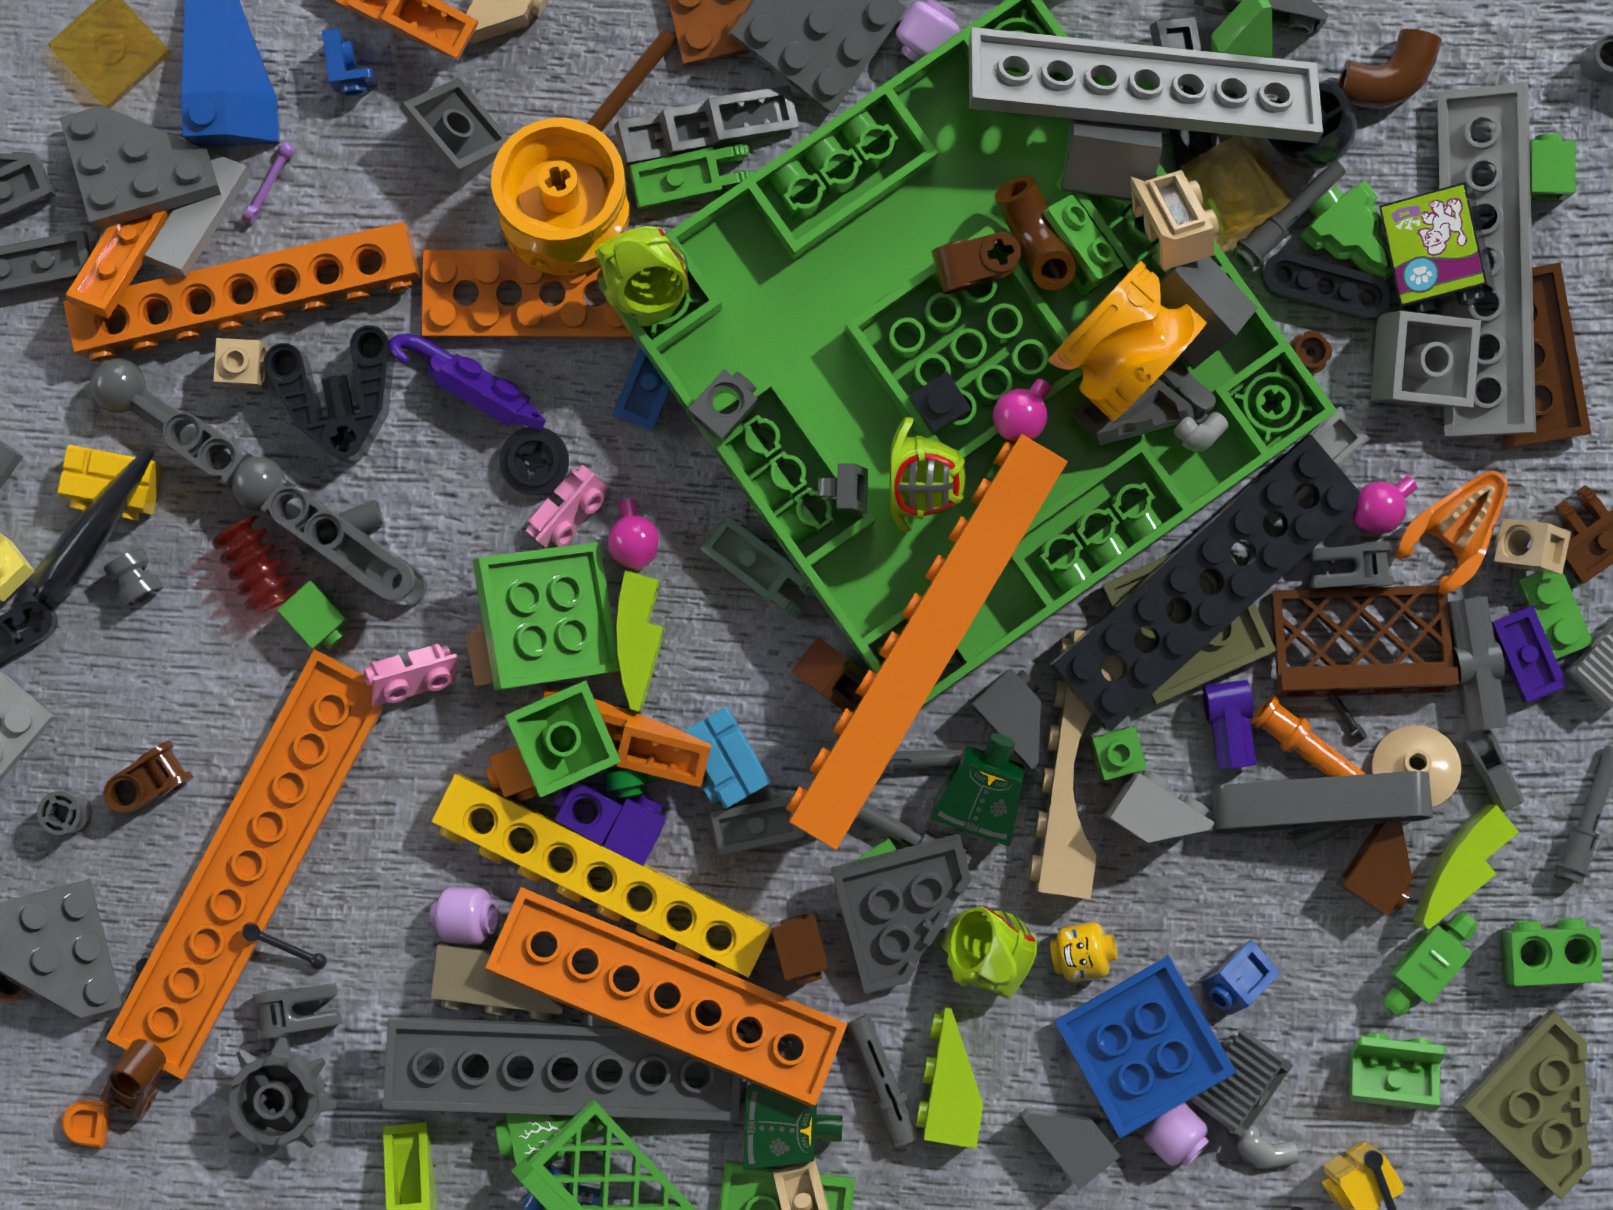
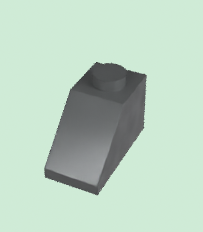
M1011 668L970 705L996 734L1005 735L1015 742L1016 745L1013 752L1028 769H1033L1039 763L1041 700L1035 693L1040 688L1024 670L1016 674Z
M1029 1108L1021 1113L1023 1120L1079 1190L1121 1156L1114 1148V1145L1120 1140L1104 1120H1101L1096 1125L1089 1115Z

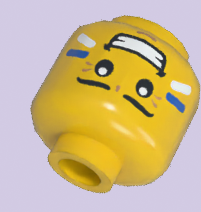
M1097 922L1064 926L1058 931L1057 939H1052L1050 942L1051 957L1056 974H1063L1065 979L1071 983L1105 978L1110 971V961L1118 960L1114 935H1105L1104 929Z

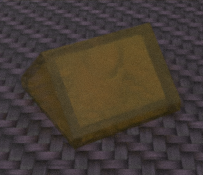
M1233 135L1180 166L1189 182L1193 180L1198 182L1203 196L1202 206L1205 211L1209 209L1214 211L1222 242L1278 213L1291 202L1289 195L1256 137Z

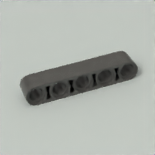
M1424 771L1237 783L1211 787L1213 822H1215L1213 832L1221 834L1413 822L1433 818L1430 776L1428 772Z

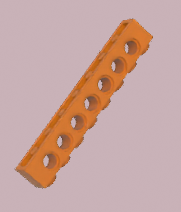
M400 222L190 271L187 277L177 274L130 285L109 319L72 305L68 300L63 301L74 352L85 358L89 357L90 362H100L115 358V351L131 347L133 352L148 351L158 347L157 341L173 337L175 342L195 340L201 337L200 331L217 328V332L234 331L243 327L242 321L259 318L260 322L280 320L285 317V311L301 308L302 312L305 313L315 312L327 308V301L344 298L346 303L358 302L368 299L370 291L386 288L388 293L408 290L412 288L413 281L421 280L422 278L411 230L405 222ZM370 255L381 256L382 265L379 271L371 275L362 273V263L365 258ZM328 265H337L339 267L337 280L332 284H321L319 277L322 269ZM285 275H295L297 278L295 289L289 294H279L277 289L279 280ZM246 284L253 285L254 296L251 301L243 305L237 304L235 299L237 290ZM203 294H209L212 300L210 309L204 314H195L193 310L195 300ZM161 304H167L169 308L167 319L161 324H153L151 314L154 308ZM118 314H124L126 317L125 328L120 333L112 335L109 330L111 319Z

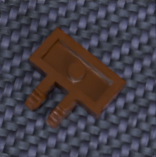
M1587 485L1577 490V496L1588 513L1596 519L1592 523L1585 526L1573 507L1565 501L1560 502L1554 507L1562 523L1574 534L1569 539L1565 565L1580 585L1585 584L1613 564V508L1607 510L1601 500Z

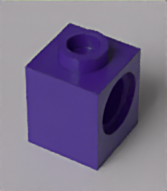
M577 781L572 788L566 786L562 789L553 808L559 810L555 821L603 845L624 804L581 781ZM582 798L592 799L597 804L598 815L592 823L581 822L576 817L575 806Z
M641 794L637 801L627 798L603 847L644 866L668 819V816L660 813L663 805Z

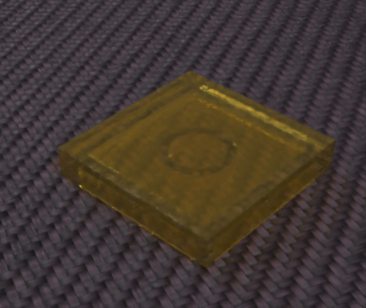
M96 0L47 44L99 102L109 109L172 54L124 0Z

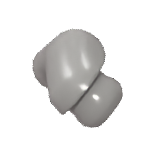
M1217 412L1211 413L1199 426L1192 417H1185L1174 429V435L1183 441L1181 445L1186 449L1202 452L1208 449L1228 428V422L1223 415Z
M1255 1126L1250 1127L1244 1138L1236 1134L1238 1140L1236 1147L1239 1154L1258 1168L1266 1169L1299 1163L1297 1147L1294 1141L1270 1145L1259 1136V1129Z

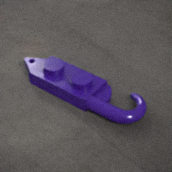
M406 333L398 334L390 339V353L404 364L409 362V357L402 352L401 348L411 350L430 361L428 371L435 378V384L507 426L516 423L538 430L543 429L546 420L529 402L531 397L520 391L519 387L513 382L499 379L482 369V366L477 361L458 354L452 355L420 336Z

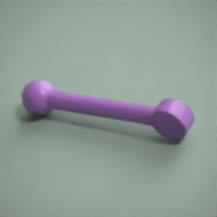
M284 142L279 145L278 158L252 205L244 213L243 220L249 224H253L257 219L259 209L286 159L294 155L295 148L291 143Z

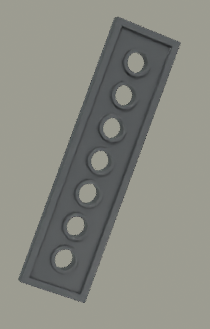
M388 1017L383 1109L575 1116L594 1099L610 1117L739 1121L740 1077L620 1027L566 1023ZM736 1031L739 1039L744 1041V1032ZM426 1053L438 1054L444 1062L442 1070L434 1076L423 1075L417 1067V1062L422 1055ZM473 1054L482 1055L488 1061L486 1073L477 1078L467 1076L462 1070L464 1060ZM516 1056H525L533 1063L532 1072L524 1079L512 1078L507 1072L509 1061ZM564 1057L574 1060L577 1064V1072L573 1078L567 1081H560L552 1075L551 1070L555 1061ZM613 1059L621 1065L620 1076L615 1081L603 1082L596 1076L597 1066L603 1060ZM649 1061H658L665 1066V1075L658 1083L648 1084L640 1077L643 1065ZM700 1062L708 1067V1078L701 1085H690L685 1081V1070L690 1064Z

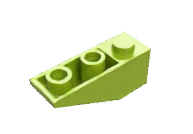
M943 1004L942 1013H934L932 1018L930 1039L937 1040L935 1057H926L923 1083L930 1084L928 1100L919 1101L916 1127L923 1128L922 1136L926 1141L976 1149L983 1102L952 1008L949 1004Z

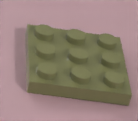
M1231 552V557H1232L1233 561L1236 563V561H1235V559H1234V557H1233V554H1232V552ZM1172 554L1102 584L1101 587L1111 609ZM1209 569L1203 571L1199 577V586L1204 593L1212 595L1219 587L1217 574ZM1178 598L1172 599L1166 609L1168 618L1177 624L1183 622L1187 616L1186 604ZM1255 603L1251 604L1150 695L1154 705L1276 651ZM1147 627L1138 629L1134 636L1135 646L1141 652H1149L1155 645L1154 633Z

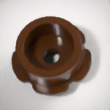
M1306 331L1303 336L1297 335L1290 343V346L1311 374L1322 371L1326 367V361L1332 356L1330 343L1321 333L1316 331ZM1309 348L1314 351V355L1308 356L1306 354V350Z

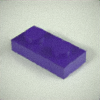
M1533 605L1491 621L1494 637L1501 647L1503 658L1523 703L1531 702L1567 686Z

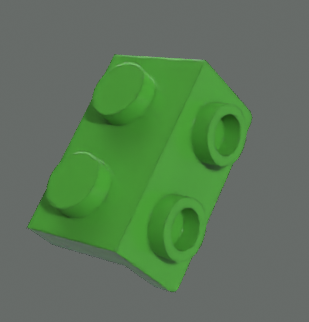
M1073 194L1049 206L1043 212L1045 218L1064 242L1075 260L1076 271L1071 282L1082 297L1095 290L1124 266L1115 254L1112 246L1105 240L1088 216L1086 210L1080 205Z
M1368 1033L1358 1037L1349 1050L1348 1101L1437 1111L1440 1107V1063L1446 1056V1047L1433 1045L1431 1040L1424 1038H1412L1407 1041L1389 1040L1387 1035L1381 1033Z

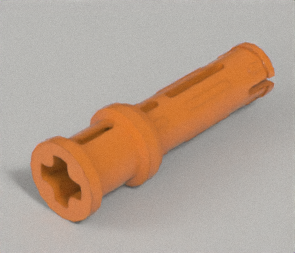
M1272 694L1264 701L1250 721L1253 728H1262L1280 742L1279 748L1284 752L1288 751L1290 753L1294 750L1327 777L1366 774L1311 732V725L1306 718H1297L1280 705V699L1275 694Z

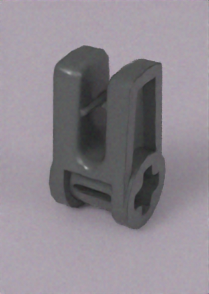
M1367 542L1352 544L1351 546L1311 550L1308 553V560L1311 563L1328 562L1331 565L1338 561H1349L1353 563L1354 570L1350 573L1329 574L1327 571L1323 575H1314L1310 578V589L1393 586L1394 577L1389 576L1387 551H1392L1391 542Z
M336 983L299 989H278L253 994V1002L259 1006L262 1027L257 1030L258 1038L280 1037L294 1034L298 1031L341 1024V1014L338 1010L325 1012L316 1010L312 1014L298 1015L293 1010L296 1004L314 1001L322 1003L326 999L334 998L337 996Z

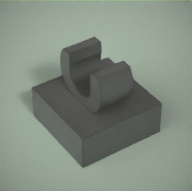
M855 463L838 464L837 478H818L819 497H825L826 500H837V509L849 514H867V468Z

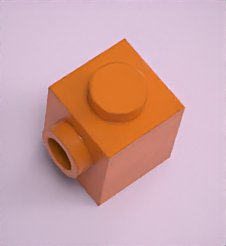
M517 746L489 756L492 766L487 767L486 771L495 792L502 790L504 798L515 795L518 802L538 795Z

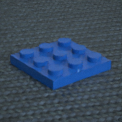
M1169 955L1054 1021L1120 1139L1237 1074L1236 1069Z

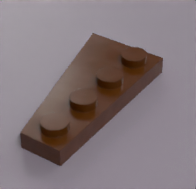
M1561 262L1532 267L1536 434L1502 435L1501 450L1591 434Z

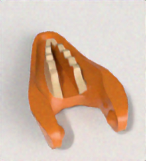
M1498 471L1483 473L1426 509L1409 524L1394 556L1399 560L1412 556L1413 546L1415 543H1419V538L1422 534L1439 538L1445 545L1451 548L1458 565L1451 570L1452 573L1449 576L1440 579L1438 592L1444 596L1464 585L1475 575L1486 554L1507 494L1508 482L1505 476Z

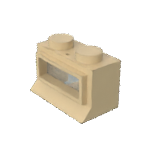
M1182 170L1146 181L1131 176L1133 213L1136 218L1144 216L1145 232L1149 240L1159 238L1160 265L1163 271L1214 256V236L1219 235V225L1212 209L1204 211L1202 208L1203 196L1196 180L1188 182Z

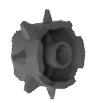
M280 1037L273 1051L258 1059L243 1049L237 1051L236 1054L241 1070L234 1077L231 1085L219 1087L215 1090V1096L223 1099L230 1105L228 1107V1115L233 1124L227 1132L228 1138L233 1139L243 1135L251 1142H260L265 1159L273 1160L280 1145H284L294 1139L299 1140L310 1148L314 1147L316 1141L311 1126L319 1118L321 1112L337 1108V1101L326 1095L324 1082L319 1074L326 1063L325 1060L319 1058L309 1062L305 1057L292 1052L286 1037ZM271 1088H273L274 1092L279 1090L283 1094L282 1103L284 1107L281 1103L274 1106L269 1099L274 1094Z

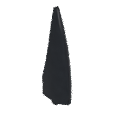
M147 447L122 469L61 534L34 571L33 578L37 588L33 596L38 601L47 604L52 597H66L74 591L100 555L126 511L152 459L153 450Z

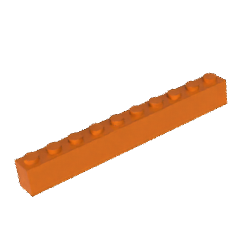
M1023 434L1020 435L1016 443L1008 440L1005 441L993 461L994 464L1000 467L992 481L983 478L970 500L977 504L969 520L961 516L947 538L954 543L946 558L939 554L937 555L925 575V578L932 582L923 597L916 592L914 593L901 615L908 619L902 632L898 635L892 631L881 648L879 655L886 659L877 674L868 670L855 692L862 696V699L854 712L847 708L844 710L832 732L839 735L838 739L830 751L822 747L811 765L809 771L816 774L807 790L799 786L787 805L786 810L793 813L788 821L789 823L832 849L837 850L1068 461Z

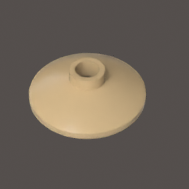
M1411 725L1398 728L1381 740L1373 755L1372 774L1406 771L1428 772L1433 809L1446 802L1455 792L1461 777V761L1452 742L1442 733L1429 727ZM1414 757L1422 758L1426 763V767L1422 770H1415L1410 766L1409 761Z

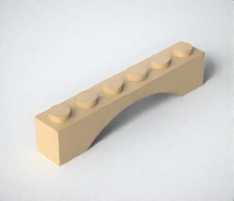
M1075 629L1071 631L1070 639L1063 638L1060 655L1086 631ZM1109 656L1102 664V674L1111 682L1118 680L1122 675L1123 665L1117 657ZM1057 681L1053 707L1060 708L1058 725H1050L1047 740V750L1054 751L1052 769L1044 768L1042 776L1041 794H1047L1048 797L1046 812L1038 811L1035 837L1042 838L1040 854L1032 855L1029 881L1036 882L1035 890L1037 892L1091 900L1097 855L1084 834L1077 815L1073 791L1074 761L1080 737L1091 713L1065 682Z

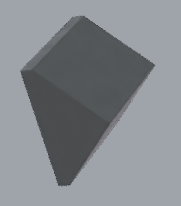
M459 78L409 99L399 107L408 123L462 187L495 160L500 148L509 139Z
M1070 119L1061 191L1132 201L1131 176L1142 181L1153 179L1156 176L1162 151L1161 128Z
M1211 257L1171 268L1159 279L1162 306L1167 309H1179L1188 304L1207 322L1200 333L1180 354V357L1192 369L1197 368L1235 337L1257 310L1256 305Z

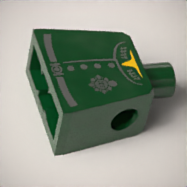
M991 734L985 751L966 746L936 795L930 819L1010 846L1024 774V766L1010 760L1016 745L1015 742L1005 735Z
M747 1081L743 1169L751 1170L813 1162L815 1141L842 1142L843 1115L817 1114V1104L812 1108Z

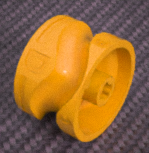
M549 118L522 127L510 136L500 148L491 171V189L502 233L511 251L529 267L553 275H575L600 266L595 248L626 232L629 225V203L626 195L624 168L614 144L605 134L587 123L569 118Z
M1141 260L1047 360L1050 364L1065 370L1081 367L1083 380L1079 390L1113 422L1133 405L1163 374L1207 324L1188 304L1179 309H1167L1162 306L1159 278L1153 271L1150 272Z

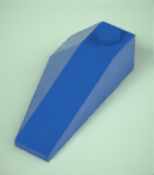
M185 0L181 79L182 134L188 142L199 147L280 143L278 99L265 70L263 59L252 36L240 0Z

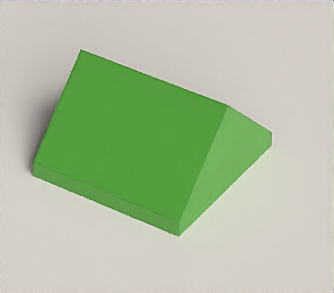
M587 681L580 682L504 716L539 798L621 762Z

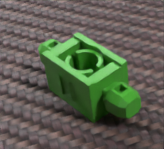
M1461 911L1456 913L1445 924L1448 927L1446 930L1442 929L1439 925H1434L1430 930L1426 929L1388 973L1400 984L1397 988L1395 986L1391 987L1384 997L1383 1006L1399 1017L1415 1005L1412 1001L1415 997L1422 1003L1425 1002L1430 1005L1471 957L1472 953L1462 946L1461 942L1463 940L1465 942L1470 940L1477 929L1478 923L1466 912Z

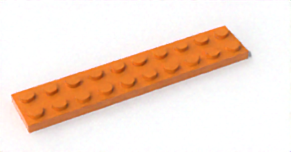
M313 650L106 1037L108 1041L125 1050L128 1049L134 1040L144 1039L158 1046L166 1057L163 1070L182 1080L188 1077L260 942L258 939L247 941L242 935V927L246 923L253 922L258 925L260 931L265 933L386 705L382 704L373 707V685L368 686L362 673L319 650Z

